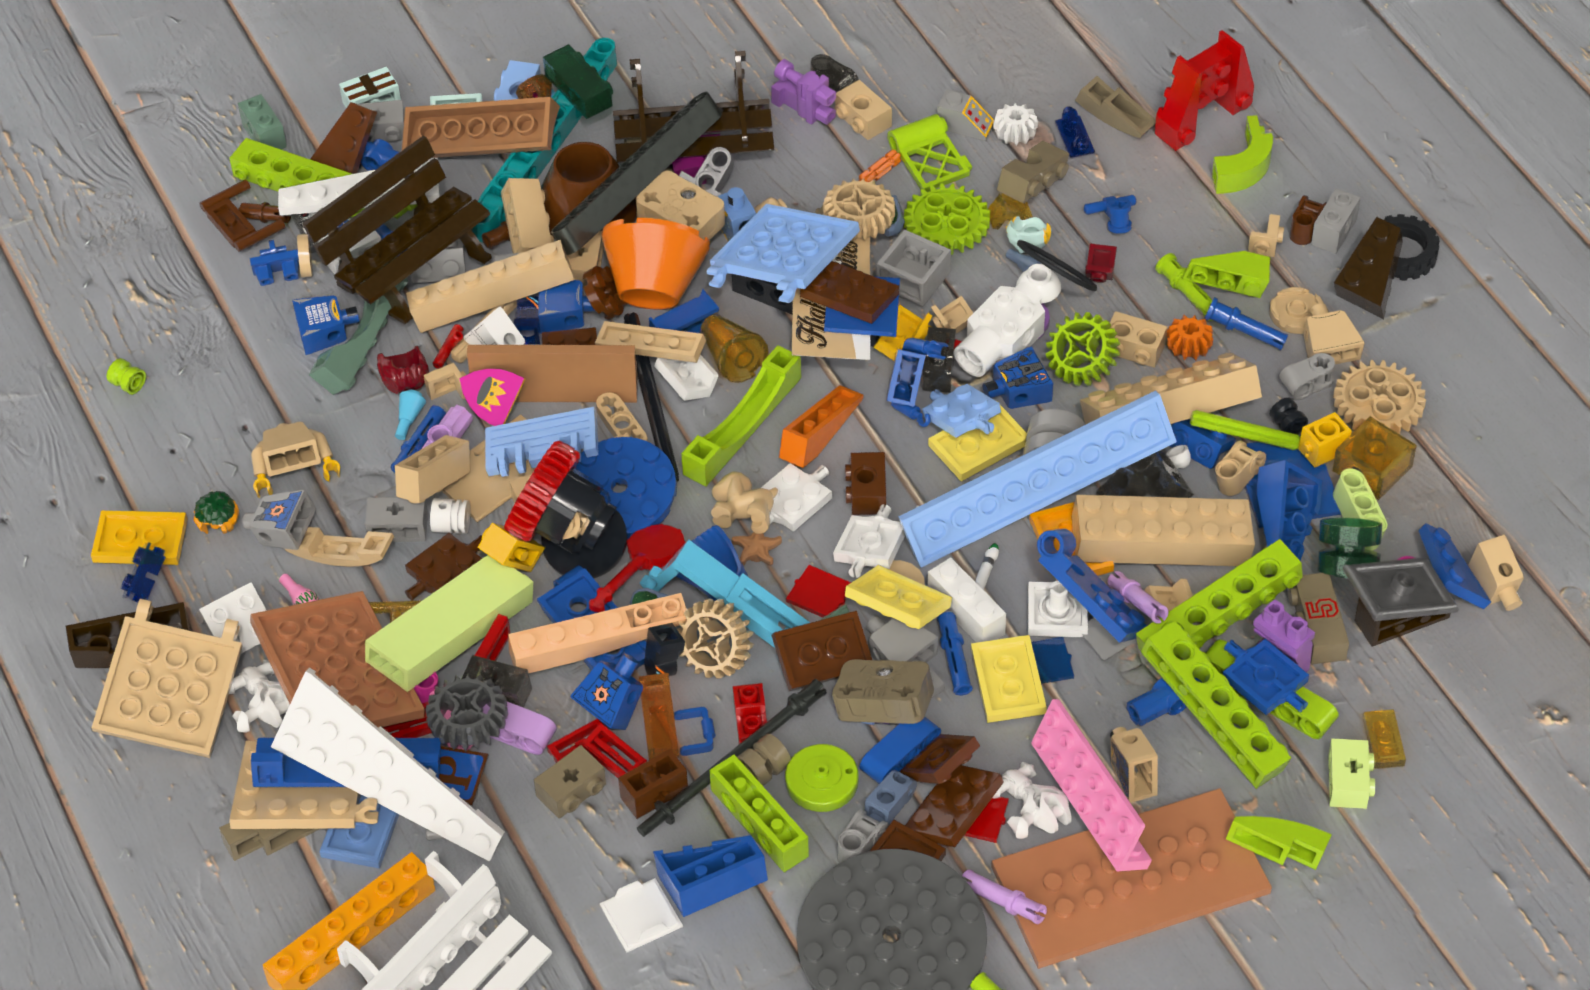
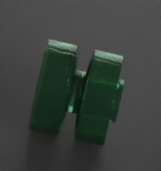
M1326 518L1320 520L1319 541L1335 545V547L1318 551L1317 570L1324 574L1334 575L1335 577L1348 578L1343 571L1344 565L1380 562L1381 554L1365 549V547L1381 544L1382 523L1359 518Z

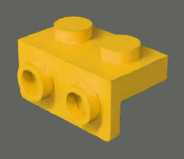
M899 304L896 337L879 336L874 348L894 361L897 349L903 348L906 339L918 338L924 340L931 329L928 323L933 315L927 313L921 319Z

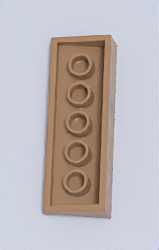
M551 97L405 107L402 150L423 135L427 137L435 153V156L432 158L551 150L554 125L560 106Z
M468 345L467 347L469 374L483 369H502L525 378L515 402H596L598 397L604 393H615L624 403H637L638 373L635 345Z

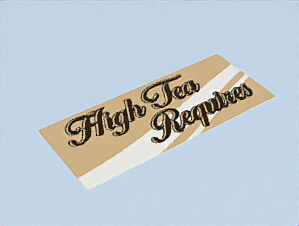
M870 236L867 237L866 241L863 238H857L855 241L852 239L832 261L870 275ZM796 289L793 299L792 355L870 360V335L824 332L826 306L800 297V289Z

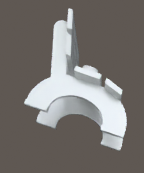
M434 851L425 859L427 873L444 888L450 899L446 903L443 902L436 909V913L379 971L361 951L345 940L337 948L341 965L346 968L349 964H352L366 979L367 985L362 990H420L424 985H429L434 980L437 971L445 963H449L455 958L458 949L467 940L473 941L478 948L438 990H476L499 965L502 968L481 990H519L552 955V951L532 935L510 958L508 955L529 934L528 930L510 914L488 937L483 935L479 931V927L488 918H493L501 905L499 889L495 886L496 882L489 868L483 864L461 885L440 864L439 856Z

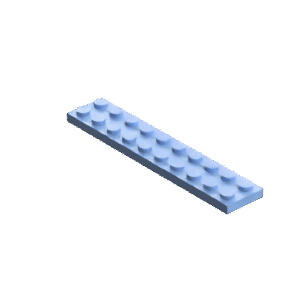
M1155 390L898 516L919 566L922 568L1176 443L1177 441L1161 396Z

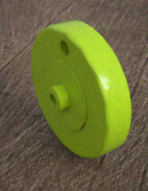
M829 744L810 745L795 753L788 762L785 771L786 789L792 800L807 810L815 812L833 811L843 807L854 797L859 783L858 767L852 756L842 748Z

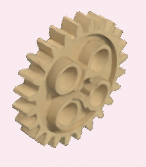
M1371 360L1369 366L1359 362L1358 369L1350 366L1349 373L1342 372L1341 379H1337L1333 395L1335 399L1334 407L1338 408V416H1344L1343 421L1345 424L1353 422L1352 430L1361 427L1363 428V435L1370 430L1373 431L1374 437H1377L1379 432H1383L1385 437L1389 438L1390 431L1399 436L1401 428L1408 432L1410 431L1411 424H1418V419L1422 418L1425 409L1426 399L1424 397L1426 391L1421 389V381L1414 382V373L1406 375V367L1397 370L1396 363L1387 367L1385 360H1382L1380 365H1376Z

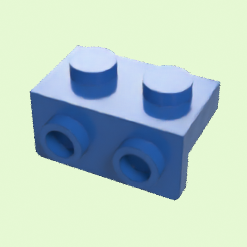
M1186 419L1172 424L1171 427L1177 442L1170 445V447L1186 445L1193 460L1212 469L1216 466L1220 454L1230 450L1237 438L1229 434L1192 426L1190 419Z

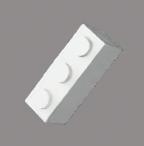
M951 557L928 571V587L952 597L951 607L946 612H953L956 615L957 624L976 643L997 640L1005 635L1006 613Z

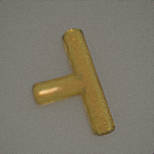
M421 601L369 602L375 614L390 613L391 623L401 616L402 613L407 612Z

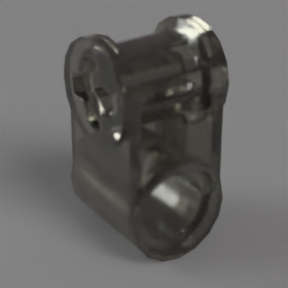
M819 54L811 59L810 71H815L819 79L821 75L828 77L829 88L836 91V93L859 80L857 74L851 68L842 65L826 54Z
M1119 468L1104 485L1098 488L1096 495L1145 497L1150 488V480L1146 474L1126 468Z

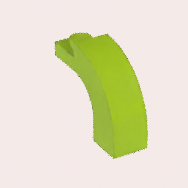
M1257 115L1247 116L1245 138L1248 147L1246 150L1235 155L1214 157L1212 178L1216 194L1233 193L1247 189L1260 181L1268 171L1271 161L1273 135L1272 133L1265 134L1264 126H1260Z

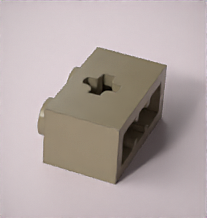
M581 745L533 779L536 797L559 819L565 814L575 811L580 803L591 795L598 794L606 785L604 767Z

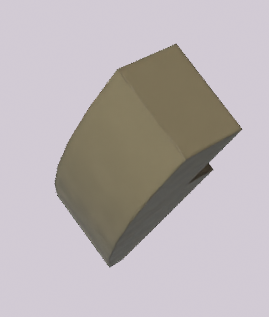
M1098 76L1084 86L1075 99L1084 109L1104 123L1137 138H1141L1156 123V120L1120 87L1114 91Z
M230 823L219 827L223 843L234 861L261 847L268 856L319 830L231 829Z

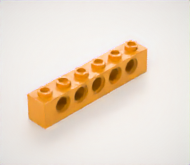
M413 852L409 853L262 965L268 985L273 990H307L340 964L337 948L345 940L359 950L435 891L433 878L428 875L426 865Z

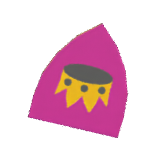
M483 369L459 378L463 395L471 409L478 417L493 426L505 424L525 381V378L502 369Z

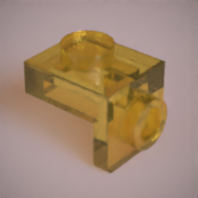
M999 193L987 209L990 210L992 228L999 230L1005 220H1013L1016 216H1019L1021 220L1033 217L1027 201L1023 204L1003 193Z

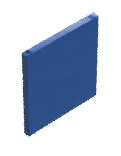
M877 277L899 285L900 288V278ZM899 295L872 324L826 307L824 332L896 337Z

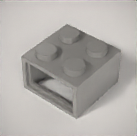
M904 229L877 262L876 276L900 278L899 296L924 306L951 272V250Z

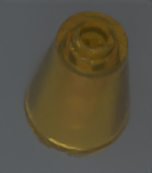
M719 314L709 316L701 325V334L704 335L708 349L720 374L733 383H740L752 379L756 375L754 372L759 366L762 367V362L769 354L768 345L759 334Z

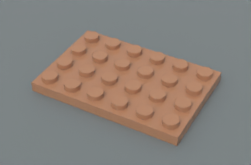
M363 591L250 615V623L289 704L293 700L305 671L311 668L316 671L315 675L328 686L333 685L339 690L338 694L348 703L359 707L362 710L361 713L378 728L380 726L385 727L424 718L425 709L414 688L408 692L365 661V640L381 630L382 627Z

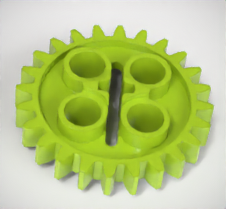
M941 183L940 189L930 185L929 192L920 189V196L913 194L912 201H907V209H904V228L911 233L950 249L951 255H953L954 249L964 253V246L973 249L974 242L981 243L982 236H987V229L990 228V210H987V202H982L981 195L974 197L973 189L966 193L965 186L955 189L954 183L949 188H945L944 184Z

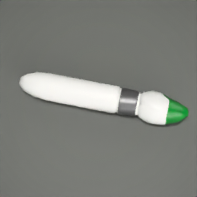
M993 543L986 550L985 558L975 579V582L983 590L993 568L994 561L999 555V547L996 543Z

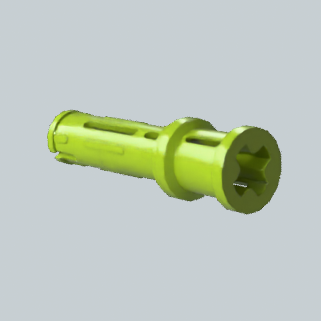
M1168 253L1157 262L1156 271L1159 274H1163L1170 281L1169 284L1172 288L1183 292L1205 316L1212 302L1210 296L1197 283L1182 279L1186 268H1183L1177 262L1175 254Z

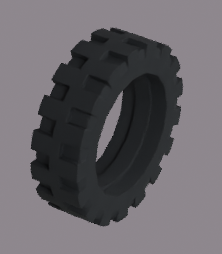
M1397 214V217L1392 215L1385 217V221L1401 229L1402 237L1415 240L1424 250L1423 253L1416 257H1399L1393 279L1395 277L1400 278L1401 281H1407L1408 278L1415 280L1420 278L1422 274L1424 276L1430 272V268L1433 269L1435 267L1440 240L1439 236H1436V230L1433 227L1430 228L1428 222L1417 220L1418 217L1412 215L1405 217V214Z

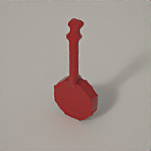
M659 524L651 525L633 533L627 540L631 561L603 588L597 589L596 598L589 601L590 610L597 613L605 611V604L612 601L613 594L638 570L648 569L651 571L653 566L662 569L686 543L681 529Z

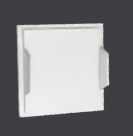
M656 878L643 884L638 880L619 888L614 897L599 903L626 953L683 927Z

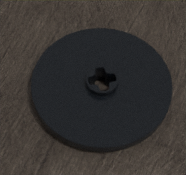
M616 510L611 522L593 550L583 546L580 552L571 554L543 536L541 537V545L545 547L543 553L549 565L559 574L564 575L579 565L583 569L585 568L593 578H597L609 572L621 560L627 546V528L622 516Z

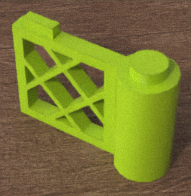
M937 114L893 129L887 133L890 148L892 150L895 149L901 154L900 158L919 188L927 192L930 191V185L939 188L941 183L947 185L970 176V170H972V165L965 155L960 156L947 136L948 126L945 119ZM942 143L947 149L946 155L932 151L933 147ZM919 154L925 156L923 163L912 161L909 156ZM933 158L943 161L941 168L926 165L928 159ZM946 163L957 165L960 170L952 173L944 170ZM923 171L937 175L936 180L926 183L922 178Z

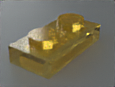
M1394 709L1364 712L1363 723L1370 752L1374 753V769L1405 766L1406 757Z

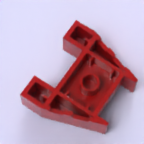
M1221 30L1219 31L1218 42L1188 61L1181 55L1178 56L1172 70V74L1175 76L1171 88L1167 87L1163 95L1167 98L1164 107H1159L1156 114L1155 135L1177 151L1183 146L1189 145L1195 139L1198 109H1203L1211 101H1216L1232 115L1247 109L1253 102L1254 82L1244 46Z

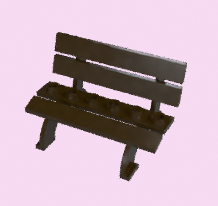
M735 51L736 69H734L736 101L716 103L722 116L704 132L741 130V134L699 137L678 158L708 156L710 151L716 147H723L730 154L775 150L773 132L747 133V130L772 128L771 109H769V99L744 101L742 79L745 78V70L741 68V61H746L745 51ZM629 59L630 70H636V77H631L632 87H637L639 109L613 111L615 140L641 138L642 142L615 144L617 163H624L647 142V137H652L685 106L644 108L640 59Z
M424 135L302 223L313 243H316L328 234L314 248L325 266L338 257L341 258L342 262L339 264L338 272L334 275L335 280H337V286L351 294H359L370 305L384 295L392 308L388 311L389 316L403 324L408 323L413 317L405 299L395 286L457 239H460L464 244L468 256L483 264L492 259L491 254L484 251L480 241L471 231L473 227L490 215L488 209L476 199L472 201L471 195L454 186L432 203L428 201L425 193L444 180L446 176L439 161L435 158L414 172V170L435 156L427 137ZM403 178L405 179V180H403L401 183H399L397 186H395L393 189H391V190L388 191L386 194H384L382 197H380L378 200H376V201L373 202L371 205H369L367 208H365L363 211H361V212L358 213L356 216H354L352 219H350L348 222H346L345 224H343L341 227L338 228L339 225H341L343 222H345V221H346L347 219H349L351 216H353L354 214H356V213H357L358 211H360L362 208H364L365 206H367L369 203H371V202H372L373 200H375L377 197H379L380 195H382L384 192H386V191H387L388 189H390L392 186H394L395 184H397V183H398L399 181H401ZM416 201L418 206L414 209V216L386 235L358 258H353L349 250Z

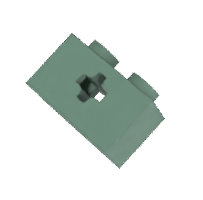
M262 94L238 103L242 126L252 140L281 150L287 147L283 125Z

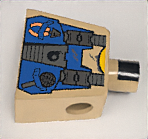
M1125 727L1115 728L1110 733L1111 765L1126 798L1132 803L1157 796V753L1141 729L1135 728L1127 731ZM1134 766H1135V767L1137 768V770H1138L1137 774H1136V772H1135V770H1134Z

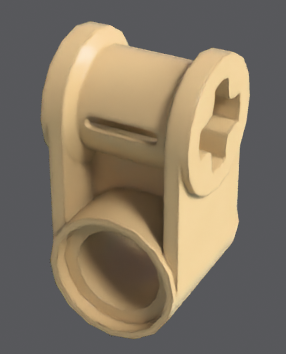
M1241 440L1237 441L1215 467L1220 492L1227 496L1239 494L1248 482L1258 474L1259 467L1264 466L1266 454L1262 451L1256 452L1250 449Z

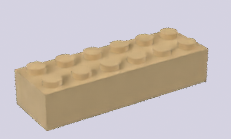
M1225 353L1219 355L1218 360L1211 362L1207 360L1197 361L1192 364V367L1187 369L1173 368L1166 371V375L1146 376L1140 379L1141 382L1132 385L1131 383H1122L1116 385L1115 389L1105 392L1100 390L1088 394L1089 397L1080 399L1084 422L1088 424L1156 390L1161 396L1169 422L1173 424L1190 419L1192 412L1195 410L1210 413L1261 398L1262 394L1257 366L1244 358L1234 355V353Z
M1076 495L1072 512L1073 535L1076 539L1075 555H1078L1084 562L1103 563L1113 561V563L1239 566L1252 557L1255 541L1249 500Z

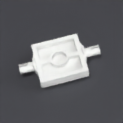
M790 463L761 488L770 490L775 487L778 489L770 512V524L772 522L779 523L794 532L832 499V491L819 483L829 475L828 469L821 465L812 474H807Z
M884 504L881 505L875 516H851L833 552L835 562L852 564L848 572L850 576L855 577L856 575V578L860 577L865 566L876 567L880 565L890 569L905 537L901 522L888 519L892 511L890 506L886 505L884 507Z

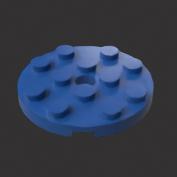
M615 437L598 442L599 455L586 457L585 452H581V462H578L575 469L599 482L604 487L603 489L609 492L610 503L618 507L617 511L625 522L627 540L636 531L651 525H659L668 516L674 497L677 495V480L669 458L657 446L639 438ZM617 482L618 484L627 485L626 490L620 493L614 492L613 488Z

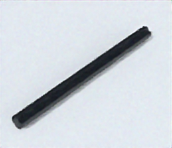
M635 312L625 314L624 324L641 326L638 314ZM636 355L638 379L655 446L661 449L669 458L678 482L679 472L649 356Z

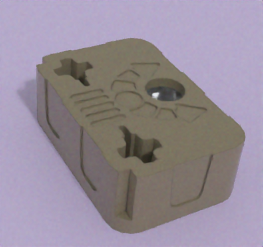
M854 659L847 661L843 665L832 695L838 718L841 721L915 724L922 721L925 717L934 693V686L929 665L926 662Z

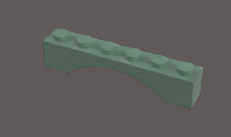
M405 278L395 286L399 292L407 285L408 279ZM384 295L371 305L364 300L362 318L352 337L345 344L334 346L320 354L311 369L309 376L331 394L335 395L342 390L347 391L354 385L356 372L362 368L367 360L365 355L375 345L378 331L388 321L386 316L392 308Z

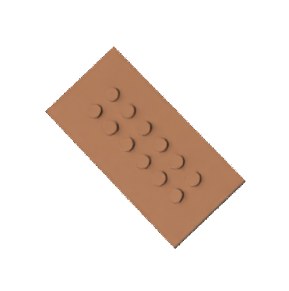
M1221 788L1138 814L1145 824L1139 842L1152 859L1148 869L1117 872L1089 830L992 860L991 868L999 885L1012 891L1019 890L1025 893L1026 898L1043 904L1047 908L1046 914L1035 912L1045 917L1040 924H1035L1019 914L1013 915L1037 968L1040 969L1271 894L1272 886L1254 852L1226 840L1235 815Z

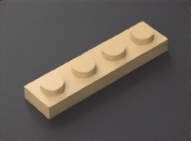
M604 321L595 345H635L636 355L697 363L706 339L700 333Z

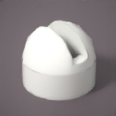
M1186 445L1173 447L1166 453L1169 463L1177 469L1186 468L1191 461V454Z

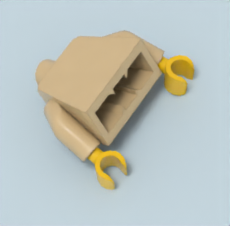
M303 422L281 423L276 428L265 430L263 432V441H260L251 453L254 477H257L253 487L258 498H260L259 491L262 488H267L269 495L273 494L271 484L266 478L267 475L270 477L321 464V461H324L323 476L326 481H330L328 471L331 470L335 471L338 478H340V464L331 459L333 454L325 435L316 430L308 429Z

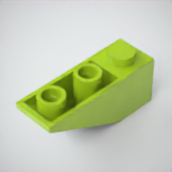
M1239 251L1191 259L1182 279L1261 298L1270 279V257L1248 251Z

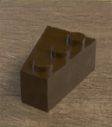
M1376 217L1334 281L1338 297L1383 320L1388 297L1391 292L1393 276L1396 272L1403 244L1399 227Z
M1359 597L1354 621L1371 647L1448 619L1451 613L1374 621Z

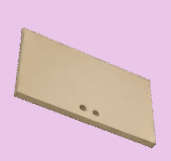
M520 414L518 417H516L509 423L523 421L527 419ZM484 440L470 450V472L458 481L443 488L442 492L450 499H455V502L457 499L462 500V502L469 500L470 516L476 522H479L512 498L509 481L530 475L534 472L535 468L531 467L528 459L526 460L525 473L519 474L515 462L509 463L508 476L502 477L501 474L488 476L485 468Z

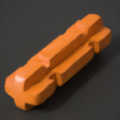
M895 149L890 150L885 156L872 164L868 170L862 172L859 175V181L863 178L865 182H871L874 179L877 181L889 172L892 167L901 162V154Z

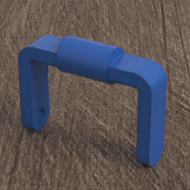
M705 707L674 712L675 720L703 718L701 725L703 736L707 742L681 747L680 754L682 756L706 753L714 748L713 738L716 736L713 719L709 718L708 710Z

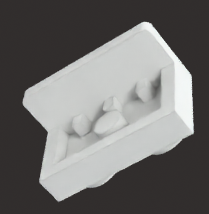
M701 354L697 363L657 357L654 365L684 401L710 397L718 379V373Z

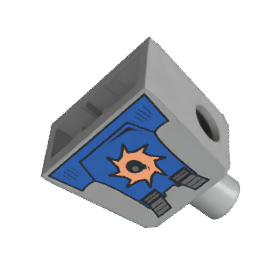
M305 490L267 495L261 499L256 512L244 514L243 526L246 530H251L263 546L298 550L316 507Z

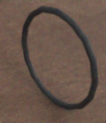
M1017 241L1018 247L1049 269L1088 290H1097V285L1070 265L1029 242ZM1040 255L1046 257L1047 259L1051 260L1052 262L1056 263L1057 265L1063 267L1064 269H1066L1067 271H1069V272L1072 273L1073 275H1071V274L1065 272L1064 270H1062V269H1060L1059 267L1055 266L1054 264L1050 263L1049 261H1047L1046 259H1044V258L1041 257Z

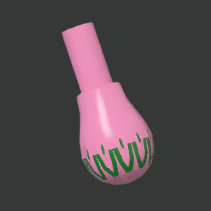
M283 574L280 577L279 582L289 592L293 605L319 600L314 591L297 584L288 574Z

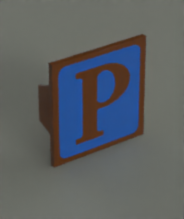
M441 746L439 780L450 789L453 787L460 793V798L473 806L489 754L457 748L453 750L451 747Z

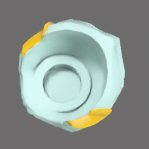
M1016 216L1006 226L1009 242L1015 246L1020 254L1025 252L1017 246L1018 240H1023L1042 248L1049 242L1052 229L1048 223L1046 225L1037 217L1021 220L1019 216Z

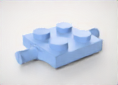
M969 384L959 386L949 394H943L935 389V392L932 391L930 394L933 402L922 408L925 419V414H929L931 417L930 422L955 438L974 429H980L986 434L992 433L994 424L988 422V420L1001 413L1000 405L997 401Z

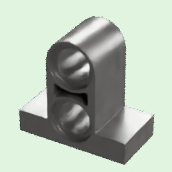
M716 147L710 151L695 178L681 171L679 176L701 187L704 179H714L712 188L705 191L718 197L721 195L719 192L734 168V158L727 149ZM721 155L727 156V163L724 166H715L717 157Z

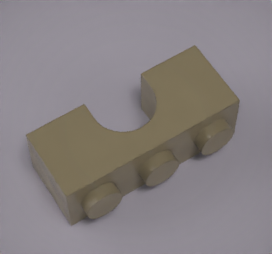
M1041 141L1029 149L1026 163L1014 159L1002 167L997 191L1024 204L1066 175L1069 169V164H1067L1069 153L1052 144Z

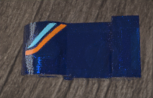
M527 296L517 300V311L513 324L520 334L522 330H534V335L529 337L523 336L525 339L524 344H540L539 296Z

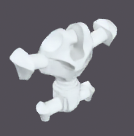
M267 659L263 660V664L258 667H245L239 673V676L233 678L229 694H235V690L245 687L250 694L254 695L249 703V710L246 712L235 711L232 716L237 723L238 732H249L250 723L257 718L278 728L282 724L280 715L287 713L290 706L280 683L269 681L266 677L268 674L271 676L274 674L272 666Z
M1021 762L1019 769H1010L1002 774L1004 783L992 797L994 799L999 798L1001 793L1007 791L1014 798L1024 801L1021 817L1012 816L1007 821L1017 839L1028 837V827L1031 824L1052 834L1058 831L1057 819L1064 825L1071 823L1069 799L1063 790L1061 791L1054 786L1033 784L1030 778L1036 775L1035 766L1026 762Z

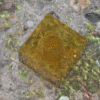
M1370 416L1336 449L1332 471L1338 475H1341V472L1348 468L1360 471L1365 476L1375 498L1379 500L1413 467L1417 445Z

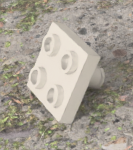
M1059 581L1028 582V635L1083 637L1082 634H1088V610Z

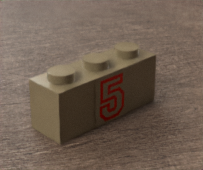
M1325 572L1303 575L1299 583L1288 590L1290 605L1296 608L1295 617L1300 616L1307 621V627L1315 632V637L1311 640L1313 645L1310 663L1319 664L1345 661L1349 640L1330 574Z

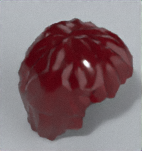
M418 346L404 354L384 357L383 353L377 355V369L381 376V381L392 393L398 394L407 390H417L425 384L424 375L429 373V368Z

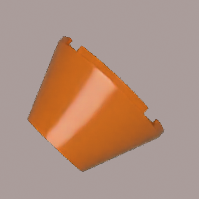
M637 218L636 223L624 224V219H620L606 224L602 229L601 237L619 298L629 305L644 309L663 310L677 306L710 250L709 239L705 237L703 240L699 237L698 230L668 220Z

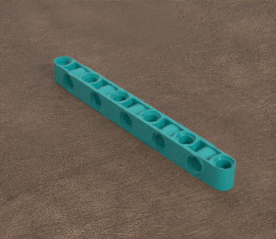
M597 39L586 54L581 57L552 97L560 108L554 125L551 150L511 153L481 194L478 202L489 210L490 215L471 229L480 242H483V233L501 226V223L506 221L501 191L509 178L537 179L606 84L609 76L617 66L616 46L612 39ZM583 81H586L594 90L583 97L577 91L572 92L573 95L577 93L581 97L578 100H569L564 95V90L572 85H578L584 90L579 84ZM583 83L587 90L582 92L578 87H572L566 91V94L570 98L576 99L578 98V96H571L569 94L570 91L577 89L582 94H585L591 90L585 83Z

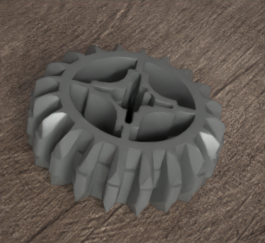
M468 673L465 679H460L456 675L453 682L444 680V688L435 686V695H429V705H426V715L428 717L426 720L432 735L435 738H439L442 745L450 743L453 750L462 745V748L466 751L469 745H474L477 749L481 742L489 745L491 741L490 736L499 738L500 729L505 728V719L508 716L507 700L504 694H502L500 687L494 686V682L491 679L484 681L481 674L477 678L472 679V676ZM487 704L490 709L487 714H484L483 707ZM447 710H450L451 717L447 720L444 715Z

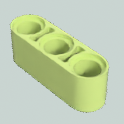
M1345 469L1341 472L1333 492L1334 500L1357 546L1366 551L1375 550L1379 547L1387 529V521L1365 476L1356 469Z

